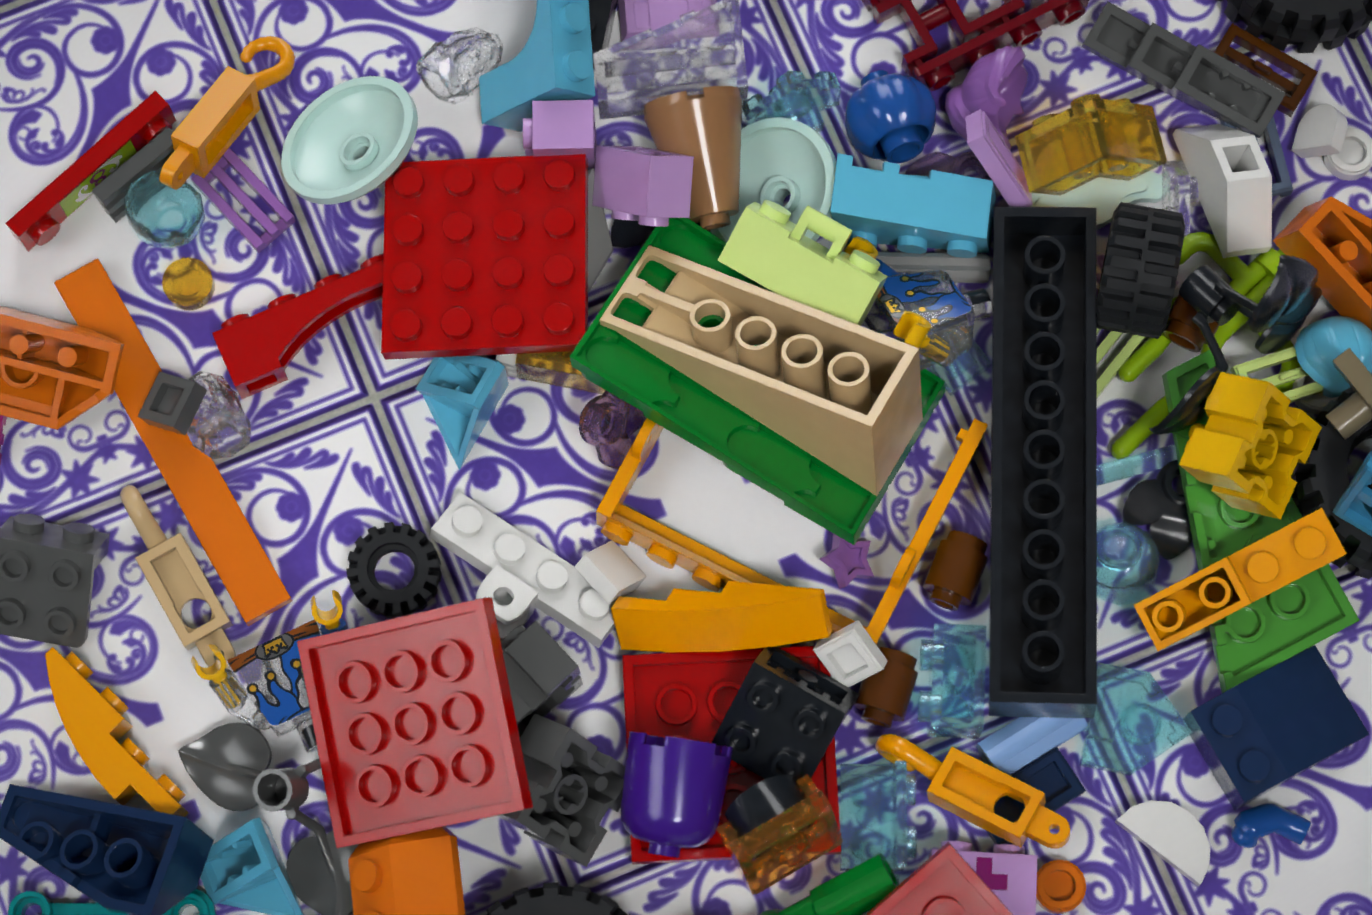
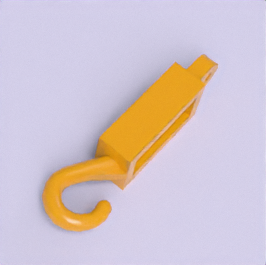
M273 36L260 37L248 43L240 54L242 62L249 63L258 52H275L280 57V61L275 66L248 75L227 66L171 134L174 152L166 160L160 171L159 180L162 184L177 190L192 173L202 178L207 176L259 112L260 104L257 92L282 81L292 72L295 54L286 41Z
M884 734L876 741V751L886 760L908 772L916 769L932 781L927 789L929 802L1022 848L1027 837L1052 849L1061 848L1069 841L1070 825L1067 819L1044 807L1046 804L1044 792L952 746L944 761L941 762L909 740L894 734ZM1009 796L1025 805V809L1018 821L1010 822L995 814V804L1001 797ZM1057 829L1059 830V832L1057 834L1050 833V830Z

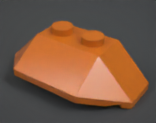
M0 306V415L56 430L61 429L113 394L124 344L89 328Z
M446 826L361 843L348 859L353 915H465L457 837Z

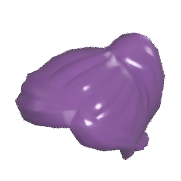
M1006 45L1002 49H997L992 53L982 56L975 61L963 83L947 92L945 110L952 128L966 141L965 117L981 109L982 112L985 111L1008 148H1012L1007 138L1006 128L1013 115L1024 114L1021 106V96L1026 88L1028 72L1023 65L1026 55L1020 46L1011 47Z

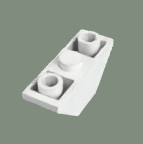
M1222 124L1175 129L1172 134L1223 258L1269 252L1272 247V175L1255 135Z

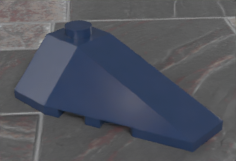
M12 784L9 785L0 809V839L107 910L126 915H163L197 888L214 841L187 817Z

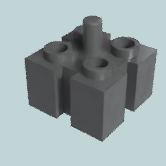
M537 621L527 629L523 625H519L501 641L519 738H521L534 714L545 717L583 685L582 678L579 675V666Z
M534 714L520 738L533 808L498 816L508 823L523 829V833L550 851L587 867L607 832L606 829L599 825L608 808L619 812L621 808L625 766L613 757L596 751L598 749L597 746L573 729Z

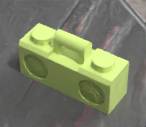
M764 200L762 205L753 202L746 206L717 261L776 294L862 326L888 276L878 271L881 264L870 255L859 250H853L851 255L843 251L853 230L810 206L805 208L797 224L789 221L791 213L775 202ZM809 229L832 242L833 244L830 249L805 236L807 230Z

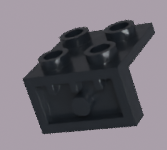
M765 647L753 662L711 743L719 746L733 747L731 760L764 779L777 775H790L800 791L803 792L807 788L838 728L851 711L860 694L778 647Z

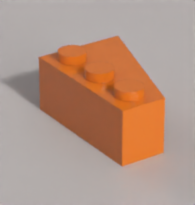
M1332 196L1304 207L1277 235L1273 242L1285 255L1304 259L1317 269L1319 277L1315 285L1321 289L1322 295L1341 316L1359 320L1372 331V219Z

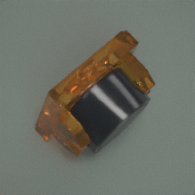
M808 774L796 781L798 786L790 775H777L754 784L730 804L725 813L727 822L716 828L752 895H757L840 846L843 842L831 804L822 790H818Z

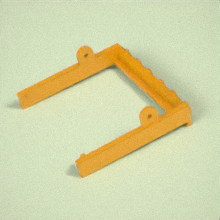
M646 418L596 510V524L602 527L601 533L618 544L627 546L631 541L647 549V557L661 566L673 569L676 564L692 572V579L695 582L715 592H718L721 587L724 588L728 581L782 585L623 505L663 430L662 426ZM974 418L968 431L961 428L958 432L956 440L962 443L909 547L907 546L868 627L863 626L876 645L881 639L985 435L988 424ZM828 608L832 626L831 634L855 622Z

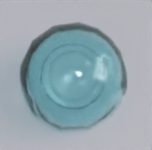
M156 171L148 172L131 183L124 198L130 227L139 240L156 248H180L190 243L200 233L205 220L201 194L188 184L187 181L179 189L174 190L160 182V175Z
M1118 522L1102 525L1097 529V597L1119 606L1140 602L1155 588L1160 571L1158 548L1147 531L1131 523Z

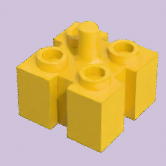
M1220 372L1212 391L1206 399L1204 407L1209 419L1206 425L1195 423L1191 426L1189 440L1186 443L1183 456L1178 465L1199 482L1213 485L1211 491L1230 507L1281 520L1297 484L1291 478L1297 462L1306 464L1322 427L1302 409L1289 407L1291 400L1271 382Z

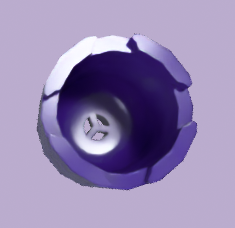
M630 731L621 800V821L626 831L636 839L649 842L648 853L679 858L681 847L697 848L707 843L715 835L719 824L733 747L665 736V738L647 735L646 733Z

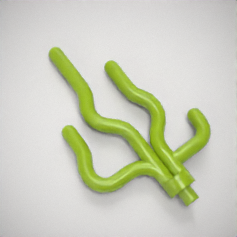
M1196 232L1184 237L1179 265L1185 263L1196 252H1205L1233 279L1229 285L1236 292L1259 303L1275 277L1280 255L1285 254L1280 249L1277 251L1271 248L1269 252L1260 253L1251 263L1246 265L1238 256L1223 258L1213 234ZM1177 296L1173 298L1172 305L1174 304ZM1238 311L1230 321L1219 326L1214 337L1220 349L1249 320L1248 317ZM1164 332L1158 339L1149 338L1123 363L1118 370V375L1122 381H1134L1162 355L1171 343L1164 335ZM1290 340L1284 347L1277 350L1276 352L1294 347V344ZM1207 344L1202 346L1200 354L1210 350ZM1298 359L1281 363L1279 373L1301 367ZM1295 380L1276 386V388L1282 393L1289 391L1293 388ZM1166 395L1156 401L1112 444L1111 454L1114 458L1123 460L1130 456L1152 434L1149 428L1158 425L1168 416Z

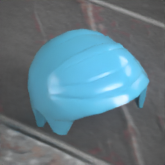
M1346 316L1327 317L1311 323L1302 329L1298 335L1294 346L1298 363L1314 381L1323 386V396L1335 398L1351 387L1333 365V360L1348 348L1353 351L1372 374V331L1361 321Z

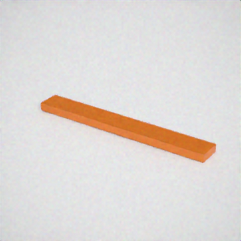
M97 258L55 281V286L78 326L92 329L124 344L114 390L247 626L291 603L293 600L193 424L191 423L186 435L149 425L137 417L159 371H163L99 259Z

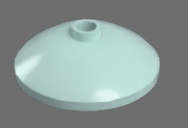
M380 76L351 79L329 89L315 99L300 114L286 137L281 156L282 172L286 182L301 198L317 204L347 202L372 192L398 170L411 149L418 126V114L413 99L399 83Z
M767 118L742 128L739 212L730 216V225L712 229L711 233L727 243L746 206L753 202L762 205L764 200H769L783 207V202L789 194H791L790 200L784 208L791 213L789 221L797 224L807 206L832 218L830 210L836 159L826 140L811 127L789 118ZM809 229L805 236L814 241H817L820 235Z

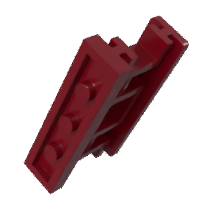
M862 0L867 11L872 10L874 12L873 17L877 24L900 14L918 45V48L903 55L901 66L905 73H908L910 77L920 80L930 91L938 90L949 84L956 77L955 73L971 65L973 66L975 61L982 56L992 53L997 49H1002L1006 45L1011 46L1015 44L1016 47H1024L1038 39L1042 35L1043 29L1057 22L1060 26H1065L1076 21L1086 12L1085 8L1089 0H1047V2L1023 13L1025 8L1023 0H1003L1005 5L968 22L956 0H936L939 5L921 14H918L911 0ZM949 22L961 45L937 56L938 47L929 31Z

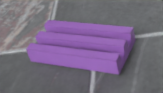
M228 148L205 178L198 175L191 178L195 187L258 253L296 222L294 215L230 148ZM228 167H231L280 218L278 222L274 224L225 172ZM217 179L266 231L263 235L259 237L210 185L213 180Z

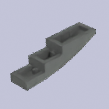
M1110 2L1106 3L1081 46L1161 91L1258 138L1262 136L1286 94L1204 46L1198 44L1195 47L1155 23H1152L1150 26Z

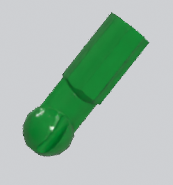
M881 853L810 890L809 896L783 910H766L760 915H862L871 910L899 885V882L890 864Z

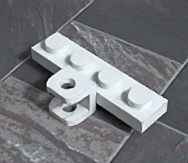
M459 492L431 528V539L487 575L478 588L476 599L492 597L496 619L501 621V623H497L500 641L519 625L524 626L533 614L535 607L597 648H600L614 629L615 623L611 607L616 601L608 604L574 568L575 566L463 493Z

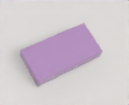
M980 109L966 116L967 143L1010 207H1032L1030 180L985 111L982 112Z

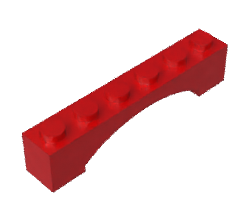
M383 254L369 258L361 264L360 270L344 277L341 274H333L319 280L314 285L315 289L297 297L295 294L280 296L268 304L267 310L253 316L240 314L231 317L221 324L222 329L212 333L241 399L288 380L285 369L297 353L314 336L347 313L383 298Z

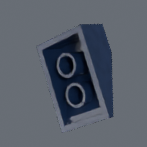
M1315 645L1191 710L1182 720L1183 725L1234 810L1243 807L1369 735Z

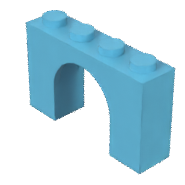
M537 0L534 26L521 52L509 62L479 76L482 124L522 132L523 118H532V101L588 100L595 96L589 0Z

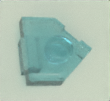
M787 71L776 79V86L769 91L767 97L763 99L761 94H755L743 103L742 127L744 128L759 120L780 117L800 121L817 132L823 131L824 121L820 112L839 105L841 87L836 74L819 71L814 75L815 79H805L803 72Z
M1098 663L1097 705L1094 718H1087L1088 727L1085 730L1079 766L1131 776L1165 751L1190 736L1193 732L1150 672Z

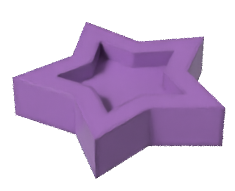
M833 534L832 550L819 558V560L834 570L839 589L846 587L854 578L869 579L874 577L866 559L871 541H857L853 545Z

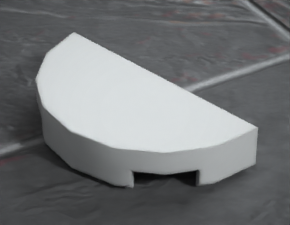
M1150 800L1130 807L1115 821L1116 824L1195 885H1201L1210 865V844L1204 827L1190 811L1172 802Z

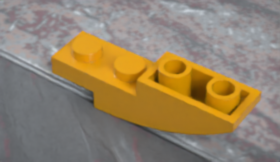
M1322 507L1133 606L1157 651H1160L1346 555L1347 552Z
M52 647L45 654L55 705L67 734L94 777L114 800L121 805H126L139 793L155 811L186 817L189 812L179 803L185 796L182 790L164 773L156 780L143 767L150 758L129 737L121 744L118 742L133 727L122 716L129 709L127 705L108 687L99 693L87 681L94 672L73 651L64 658Z

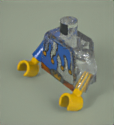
M858 236L854 237L844 250V252L850 255L853 250H859L873 258L878 256L876 247L868 240ZM876 259L881 264L878 271L888 277L864 320L870 330L919 348L920 371L936 364L942 367L950 366L961 354L968 352L972 347L974 321L989 318L992 314V303L988 292L984 288L962 293L945 271L897 272L883 261Z
M332 590V596L336 605L329 611L320 610L317 607L315 596L311 598V611L314 620L227 661L216 645L210 644L209 647L215 654L216 661L207 668L201 667L194 656L191 658V663L196 673L201 678L210 680V687L230 714L258 730L271 728L277 736L285 735L296 729L307 753L317 751L318 749L297 641L348 629L345 620L341 618L343 613L341 596L335 590ZM226 662H227V664H228V666H229L230 669H225V668H226Z

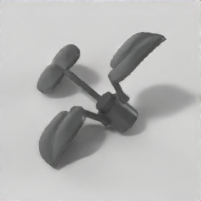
M230 723L217 727L200 739L179 749V756L191 779L218 806L231 811H245L257 805L267 811L285 810L288 819H295L312 830L316 837H306L299 840L292 848L287 860L286 872L294 892L304 904L321 915H350L353 912L348 859L359 844L336 848L333 830L326 835L325 829L321 824L302 813L299 809L306 801L309 793V784L306 776L321 768L319 758L305 765H299L296 769L290 767L268 769L272 760L268 741L258 729L244 723Z

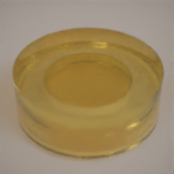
M178 259L169 265L163 275V290L169 301L179 309L197 310L205 306L214 294V278L206 264L198 259Z

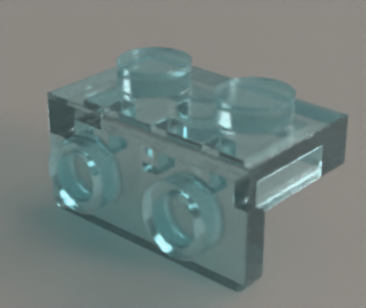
M895 761L894 764H841L839 767L840 871H848L881 853L890 864L892 871H903L907 866V858H916L917 850L916 827L907 826V805L915 806L916 802L915 774H906V761Z

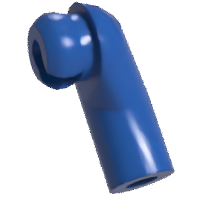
M1264 803L1241 811L1234 819L1235 826L1231 830V837L1236 844L1244 848L1255 847L1258 838L1271 833H1276L1301 845L1310 828L1311 821L1276 804Z

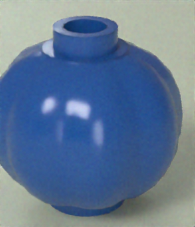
M885 70L874 71L866 75L861 80V88L851 95L846 106L845 128L852 146L869 158L896 164L915 158L923 151L924 144L930 140L935 128L936 104L932 93L920 80L907 75L904 76L899 73L888 74Z

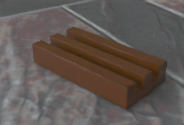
M1233 23L1214 51L1219 56L1290 95L1291 98L1285 95L1277 110L1289 117H1292L1318 71L1267 42L1256 38ZM1234 42L1298 78L1301 82L1299 85L1272 71V68L1258 60L1255 61L1230 47L1231 43Z

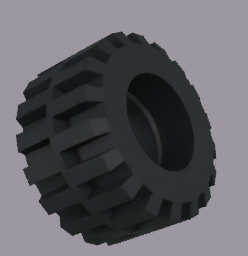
M1123 202L1115 209L1097 294L1095 311L1097 313V328L1158 339L1165 331L1183 247L1185 222L1182 213Z

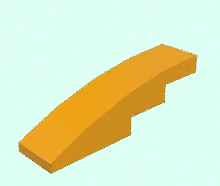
M728 581L721 593L674 588L666 601L619 596L611 607L621 650L668 653L724 652L776 647L829 638L832 633L824 589Z

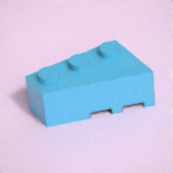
M837 154L830 212L833 220L853 230L847 245H849L854 237L858 236L868 240L876 248L877 244L897 245V249L905 253L922 254L927 252V248L946 249L947 254L959 258H973L977 256V252L990 253L996 192L992 180L931 170L929 176L899 174L900 164L884 162L882 171L852 166L853 156Z

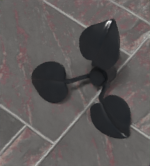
M1280 255L1275 277L1259 303L1236 292L1208 265H1202L1193 271L1181 285L1179 295L1198 312L1192 318V321L1200 328L1214 357L1215 367L1205 372L1168 416L1158 425L1149 428V430L1154 434L1178 432L1189 428L1206 415L1204 409L1206 399L1212 391L1220 372L1226 373L1228 371V364L1208 323L1215 321L1219 326L1224 325L1239 311L1249 318L1247 325L1254 333L1263 332L1256 341L1255 348L1261 354L1276 352L1297 334L1322 295L1321 289L1315 285L1319 277L1317 269L1304 259Z

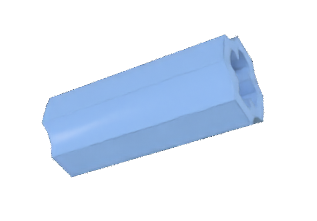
M1019 717L977 743L976 748L984 763L1012 776L1084 731L1088 724L1085 718Z

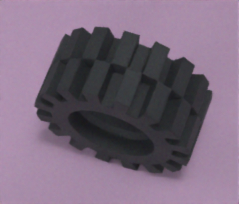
M393 522L384 523L385 527L377 529L374 526L368 529L369 534L366 537L362 538L360 536L355 541L356 548L354 552L350 551L347 559L349 561V568L346 569L347 578L351 584L350 587L361 604L376 615L381 614L386 616V618L394 619L396 616L411 615L418 609L422 611L427 607V602L432 597L435 598L438 592L437 587L439 582H441L442 572L440 568L441 562L436 549L424 533L420 530L412 529L411 525L402 523L401 526H395ZM391 552L403 553L410 557L414 563L412 580L407 586L398 590H389L382 587L375 577V568L378 561L384 555Z

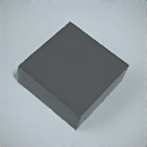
M159 371L137 417L149 425L186 435L207 390L195 381Z

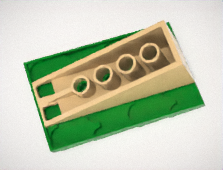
M669 218V226L655 227L571 353V366L582 372V375L587 380L641 410L644 417L721 460L729 470L780 498L788 508L855 545L866 523L869 522L885 495L888 486L892 483L911 451V447L914 446L930 419L933 410L946 391L945 381L920 366L919 348L772 292L717 261L726 242L688 218Z

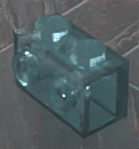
M934 623L930 633V640L921 639L919 667L921 671H929L928 691H919L918 722H927V736L979 739L984 729L987 626Z

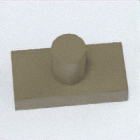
M1350 348L1335 358L1333 365L1355 393L1326 415V418L1344 440L1348 439L1372 420V374Z

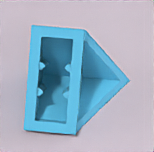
M480 356L434 357L416 388L423 395L459 470L509 385L505 366L499 361Z
M261 818L250 820L211 846L201 874V880L207 895L211 898L214 905L223 904L269 915H304L271 830Z

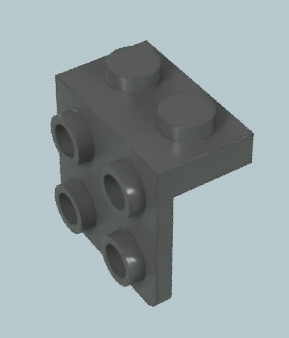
M35 514L10 516L0 527V634L73 648L81 647L88 638L94 570L108 553L110 534L97 532L93 526L85 523L58 525L47 523L43 517Z

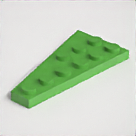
M1210 350L1162 375L1169 413L1178 405L1195 382L1210 368L1215 367V360ZM1207 414L1197 423L1206 425L1209 419ZM1191 426L1184 430L1173 432L1178 464L1189 440ZM1179 465L1199 571L1303 518L1292 497L1281 520L1232 508L1211 491L1213 485L1199 482ZM1329 564L1209 625L1222 693L1360 621Z

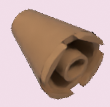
M734 86L703 87L704 94L687 96L686 91H681L657 98L644 105V121L657 150L694 156L690 217L688 219L694 223H700V226L705 230L730 225V216L739 212L742 98L739 88Z

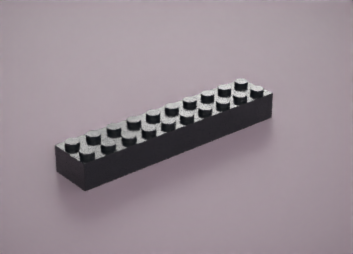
M994 207L989 716L1094 718L1096 710V208Z

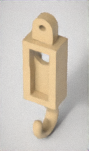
M133 485L125 486L120 492L122 503L148 551L135 557L183 646L187 650L196 646L205 663L210 667L215 663L216 656L209 645H216L224 653L226 660L225 671L229 670L231 667L227 660L235 657L236 653L224 630L233 626L193 552L181 533L167 539L138 489ZM201 599L210 606L211 618L209 622L196 629L190 628L185 625L182 619V609L189 601Z

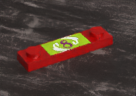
M156 90L5 223L15 239L28 252L36 245L42 246L52 240L59 232L60 224L93 195V188L166 128L170 127L172 130V124L176 122V118L170 105Z

